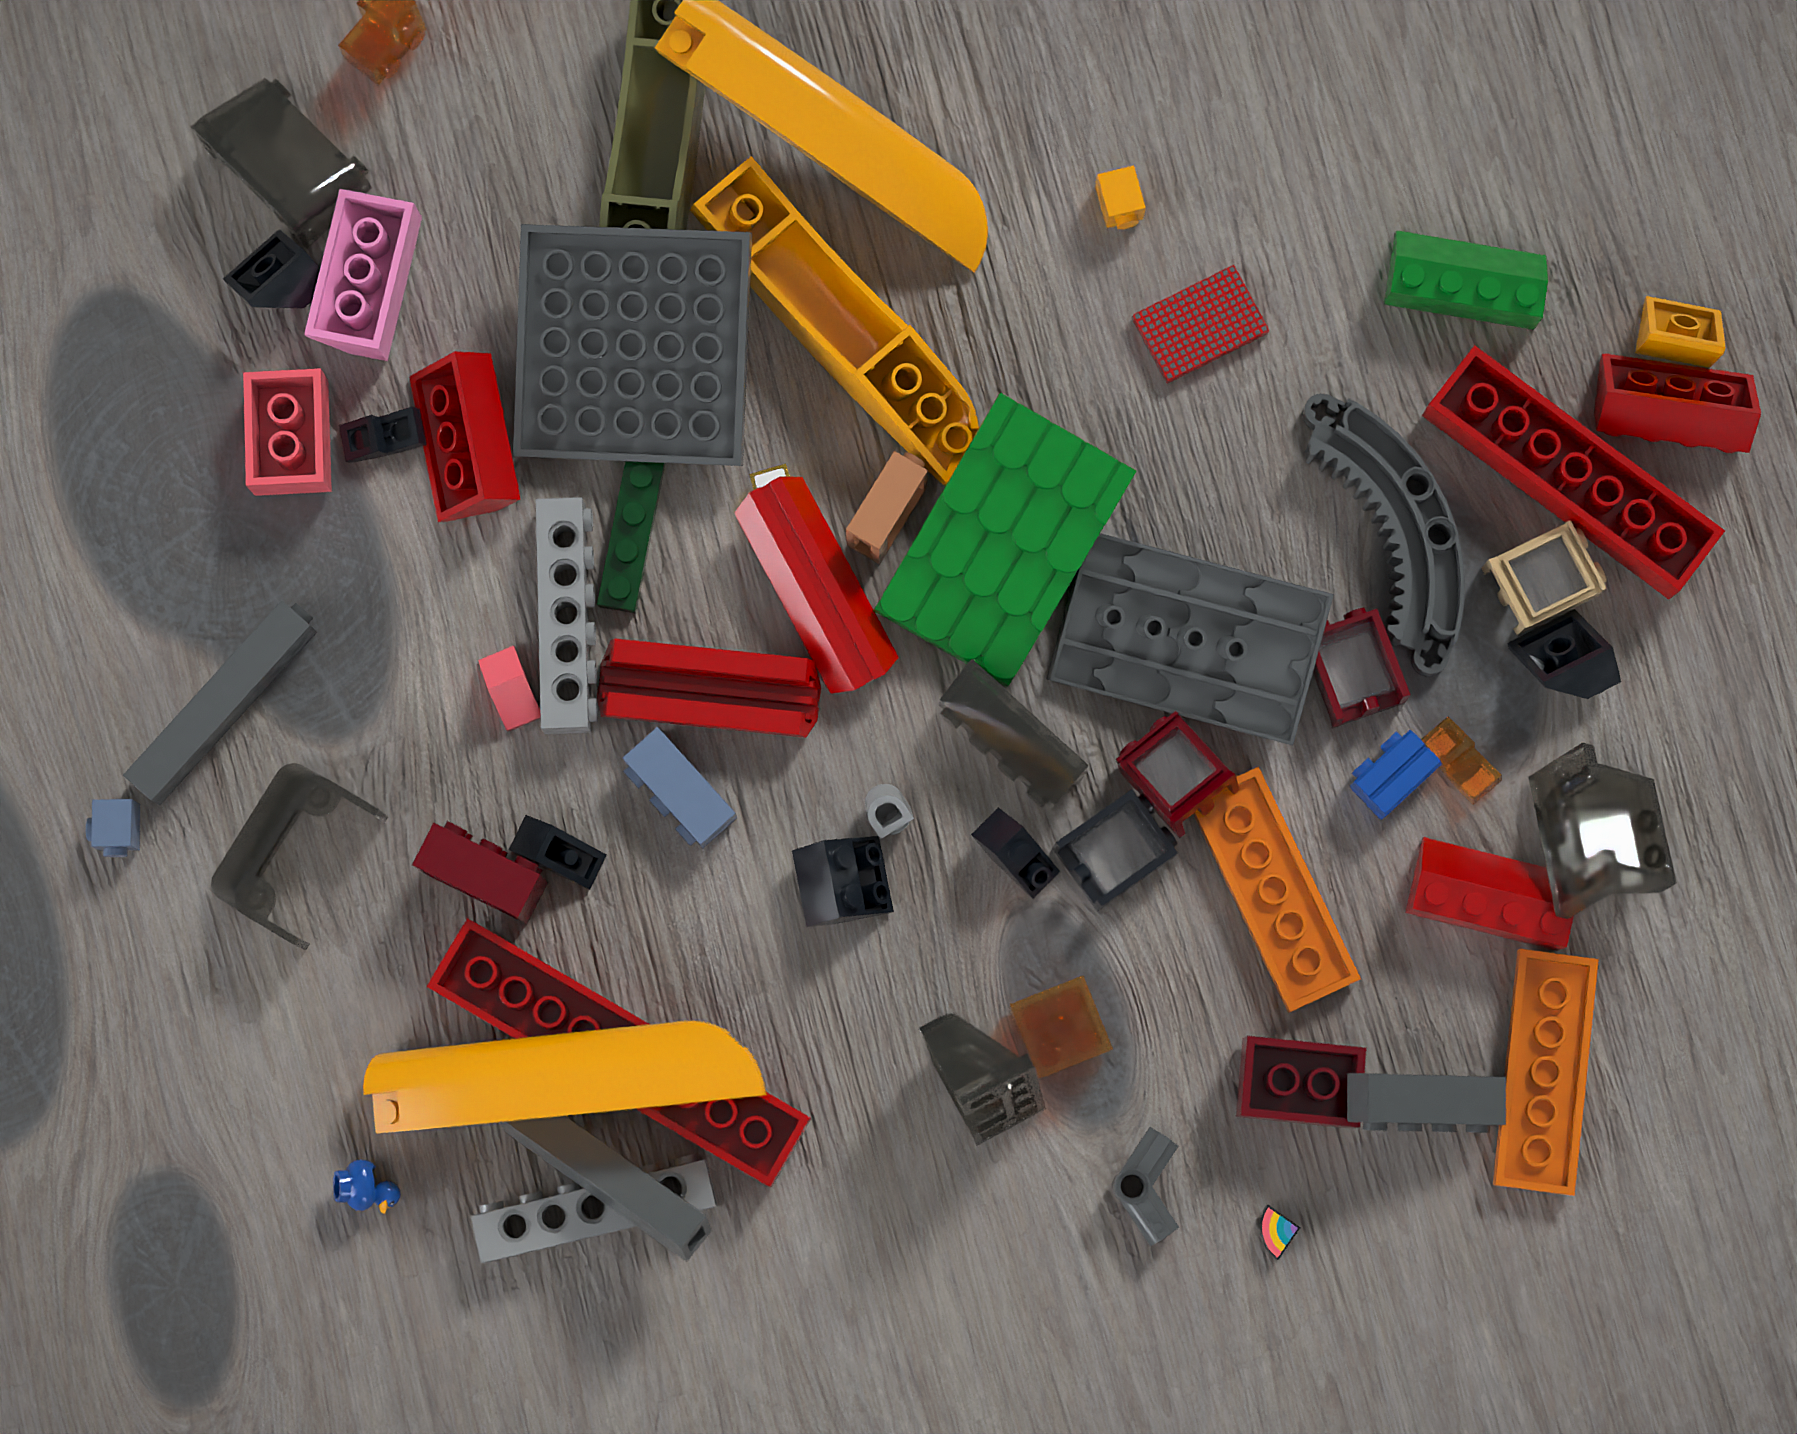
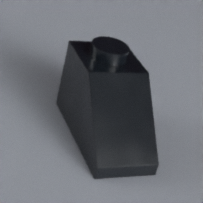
M525 815L508 849L534 864L589 890L607 854L563 830L528 815Z

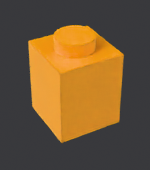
M1134 165L1097 174L1095 188L1106 228L1116 226L1119 230L1128 229L1136 226L1139 220H1143L1146 207Z

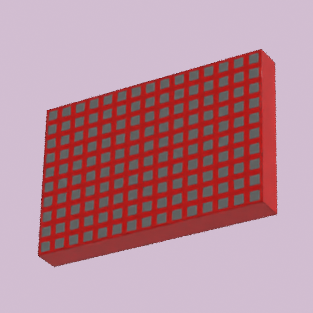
M1234 265L1132 315L1133 322L1167 384L1267 335L1269 332L1264 319Z

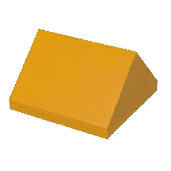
M1650 296L1645 297L1636 354L1711 368L1724 354L1726 346L1721 310Z

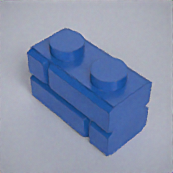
M1411 730L1403 736L1396 731L1380 746L1385 753L1377 761L1373 762L1368 757L1352 772L1356 780L1350 785L1351 790L1381 820L1442 765L1441 760Z

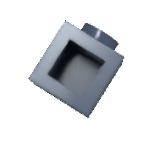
M132 799L92 800V818H87L86 838L88 841H91V847L103 851L104 857H127L128 850H140V803Z

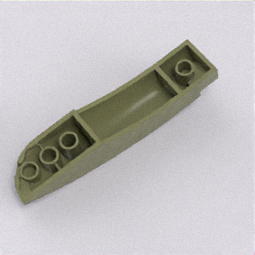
M630 0L622 83L604 193H602L599 227L687 230L706 85L660 55L655 49V46L676 17L674 12L683 0Z

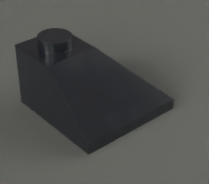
M278 229L227 274L223 280L251 307L304 309L307 305L312 304L320 268L304 249Z
M1575 609L1507 643L1509 650L1547 689L1589 699L1622 682L1613 647Z

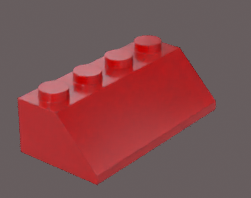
M454 351L409 376L414 404L416 408H420L427 445L423 446L438 522H448L495 512L521 500L491 353Z
M1605 353L1601 354L1594 406L1596 431L1604 432L1610 436L1628 435L1641 437L1650 442H1658L1660 440L1676 442L1690 448L1703 446L1717 448L1725 453H1735L1737 451L1750 453L1761 417L1753 375Z
M1423 837L1405 913L1559 951L1566 948L1569 941L1576 909V875Z

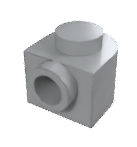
M880 784L873 787L866 795L865 807L868 820L880 839L888 834L895 835L900 833L914 819L910 805L895 786Z

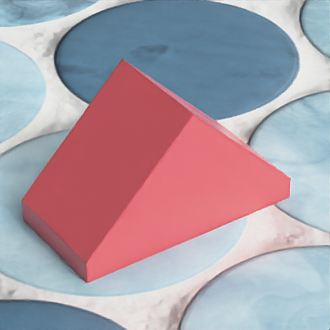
M514 646L478 660L487 689L507 732L541 718L540 707Z

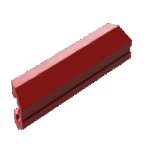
M779 476L765 486L749 492L734 514L811 660L815 662L816 669L831 694L854 691L873 679L875 680L886 674L899 657L803 477Z
M615 638L610 640L600 665L597 702L601 717L803 738L808 736L818 721L821 684L815 662L808 658Z

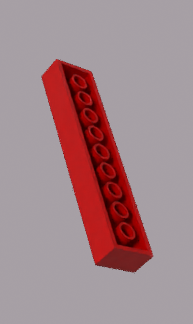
M469 918L464 922L426 986L515 1039L651 1025ZM766 1092V1095L635 1108L771 1188L811 1121V1117Z

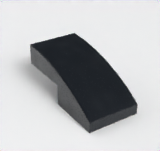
M413 406L380 417L369 415L339 425L345 460L348 463L393 455L427 445L420 408Z

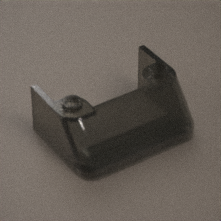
M297 763L287 764L278 770L214 872L211 880L213 893L217 898L293 945L307 950L310 943L268 919L276 903V893L268 882L261 879V876L302 810L312 816H326L334 811L341 799H344L383 823L386 822L388 816L378 808L307 767Z

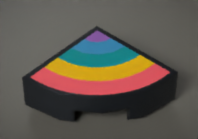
M1266 1204L1260 1218L1261 1236L1266 1250L1276 1260H1279L1301 1227Z

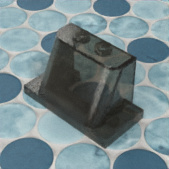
M1583 742L1528 777L1557 917L1569 919L1610 894L1661 893L1677 884L1654 779L1597 763L1594 746Z
M956 1013L942 1015L919 1027L931 1062L966 1124L976 1146L1046 1109L1035 1066L1027 1053L1018 1056Z

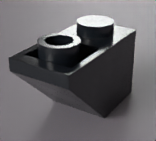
M999 807L971 834L987 855L1032 899L1060 872L1027 830Z

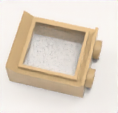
M1571 520L1497 557L1489 559L1481 567L1484 574L1492 571L1501 588L1497 593L1499 601L1503 606L1510 605L1519 624L1514 628L1516 635L1599 596L1607 589L1604 584L1606 576L1598 562H1592L1586 550L1588 548L1587 539L1580 528H1574Z

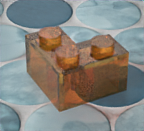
M358 0L356 3L362 18L340 42L338 47L346 61L377 85H380L385 78H391L398 71L401 65L400 60L409 50H415L425 37L427 29L414 0Z

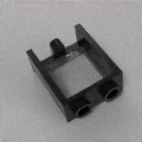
M1133 789L1058 840L1052 848L1097 912L1178 854L1174 848L1178 844L1173 834L1166 826L1159 827L1151 816L1155 811L1150 802L1143 794L1137 796Z

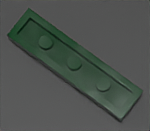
M625 461L598 596V607L635 614L637 612L665 469L664 463Z

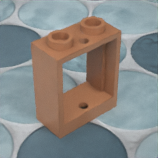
M896 451L893 452L846 528L847 546L879 565L881 564L927 489L928 470L923 468L925 463L921 459L908 452H905L904 455Z

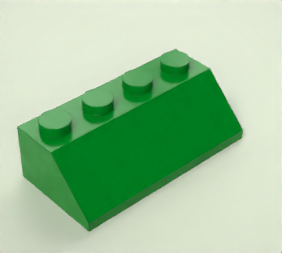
M1396 230L1384 305L1534 330L1543 318L1548 287L1546 255Z

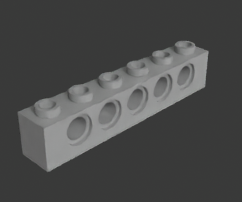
M582 497L536 499L541 729L544 734L591 733V722H598L597 698L591 699L590 684L597 683L596 660H590L589 645H596L595 622H589L588 607H595L594 584H588L587 569H594L593 546H587L586 532L593 531L592 508L586 509ZM572 532L576 535L575 541L570 547L560 548L556 545V539L561 533ZM570 569L577 573L576 579L571 585L561 586L557 584V576L561 571ZM566 607L575 608L578 612L576 619L570 624H562L557 620L559 612ZM564 646H576L578 648V655L575 660L565 663L558 659L559 651ZM565 684H577L579 686V694L575 699L571 701L560 699L559 692Z
M697 1154L673 1159L675 1167L659 1170L658 1163L638 1167L661 1184L669 1177L678 1178L683 1187L679 1197L697 1210L702 1211L718 1207L708 1162L705 1159L698 1161ZM577 1183L557 1187L559 1195L543 1198L542 1191L519 1196L520 1204L504 1208L503 1201L479 1206L481 1214L471 1216L481 1263L492 1262L636 1227V1225L605 1203L604 1212L599 1218H589L584 1212V1203L589 1197L594 1195L582 1189ZM553 1205L562 1207L566 1214L564 1224L556 1229L551 1228L545 1220L546 1211ZM516 1214L522 1216L527 1224L525 1233L519 1238L512 1237L506 1228L509 1218Z

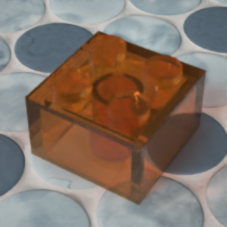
M1083 975L1008 1006L1037 1081L1113 1050Z

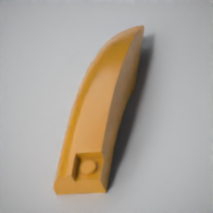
M719 0L682 1L674 12L676 17L655 46L660 55L761 123L863 198L973 273L976 272L983 259L987 245V216L979 193L961 171L851 91Z
M680 1021L380 1053L369 1062L363 1083V1095L372 1094L376 1134L766 1095L759 1066L748 1048L742 1047L729 1035L730 1032L726 1029L703 1021Z

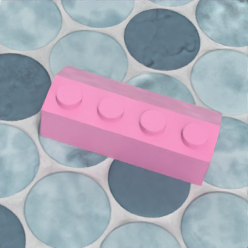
M344 189L339 190L304 335L306 337L349 354L388 361L422 216L414 203Z

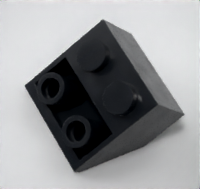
M879 836L822 840L792 850L806 927L838 924L894 912Z

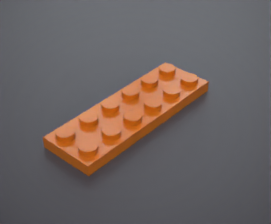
M1256 767L1236 777L1240 789L1237 793L1233 794L1225 787L1212 798L1215 806L1210 813L1203 816L1197 810L1193 815L1288 1013L1361 980V977L1259 767Z
M1527 949L1517 950L1504 1077H1506V1125H1499L1493 1177V1185L1575 1196L1599 959Z

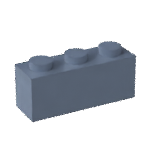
M658 727L623 757L624 762L628 765V768L623 772L638 789L642 785H646L654 794L649 801L664 817L669 813L674 816L680 823L675 830L690 846L697 842L703 849L737 819V815Z

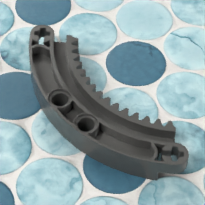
M1315 394L1309 398L1302 413L1305 424L1313 430L1304 451L1306 453V464H1310L1317 458L1320 460V471L1331 466L1333 468L1331 475L1333 480L1343 475L1346 478L1342 487L1347 489L1355 486L1357 489L1353 498L1355 500L1363 497L1367 499L1362 508L1363 511L1375 510V514L1370 521L1372 524H1383L1377 535L1378 537H1389L1382 548L1385 551H1393L1386 560L1387 565L1396 566L1388 575L1389 579L1397 582L1389 589V593L1395 595V597L1388 605V608L1393 611L1386 618V622L1390 625L1385 630L1392 646L1401 645L1413 650L1411 664L1416 673L1424 677L1436 676L1446 667L1453 645L1457 642L1464 609L1465 576L1463 554L1457 527L1447 500L1433 474L1417 452L1379 416L1349 398L1345 403L1328 394ZM1320 404H1324L1327 406L1326 413L1337 417L1339 410L1345 413L1339 421V425L1337 424L1334 429L1332 425L1335 419L1324 416L1321 421L1315 419L1316 412L1311 410V407L1317 409ZM1410 480L1420 482L1424 488V494L1420 496L1411 494L1407 490L1406 482ZM1431 529L1440 530L1446 537V543L1444 545L1432 543L1428 537V531ZM1426 633L1433 640L1424 641ZM1434 640L1438 642L1449 641L1446 648L1443 644H1440L1436 649L1434 658L1439 660V664L1434 663L1430 668L1425 667V659L1420 657V653L1426 654Z

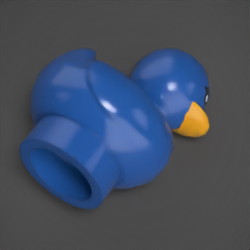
M366 1160L353 1161L347 1166L346 1170L335 1171L333 1176L335 1201L337 1203L347 1202L351 1208L357 1211L367 1210L373 1203H376L382 1213H386L388 1208L398 1203L400 1189L392 1181H383L375 1186L373 1170L376 1169V1166Z

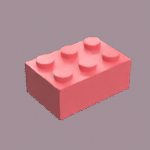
M321 368L243 372L247 488L255 496L332 492L329 380Z

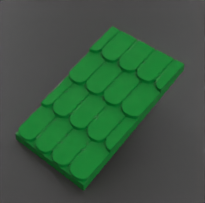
M1000 392L873 611L1008 687L1137 471Z

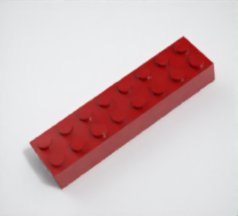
M1475 345L1421 415L1566 523L1571 520L1574 528H1580L1589 541L1669 600L1681 591L1725 532L1723 528Z

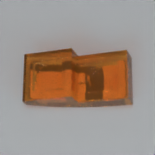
M1449 716L1421 739L1425 746L1441 760L1442 765L1439 769L1472 805L1502 781V775L1475 749V742Z

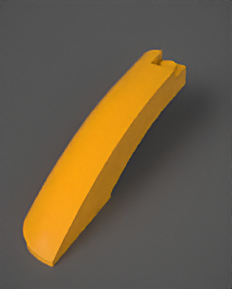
M750 156L696 201L690 211L707 231L752 233L750 287L847 393L908 453L921 459L925 463L924 468L946 486L979 429L977 415L970 397L911 325L908 326L850 269L799 213L754 158Z

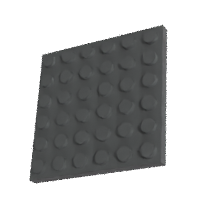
M521 224L513 456L743 466L752 233Z

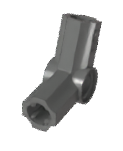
M1151 1127L1148 1128L1112 1183L1115 1197L1122 1203L1150 1247L1179 1228L1152 1187L1179 1146ZM1127 1175L1136 1176L1142 1184V1190L1135 1198L1126 1197L1121 1191L1122 1179Z

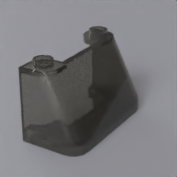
M263 78L201 116L190 128L202 147L215 160L218 159L224 167L227 166L274 213L281 223H284L289 230L294 232L292 236L307 250L330 228L340 189L366 194L372 188L365 177L369 171L354 155L348 159L288 100L291 94L276 78L272 82Z

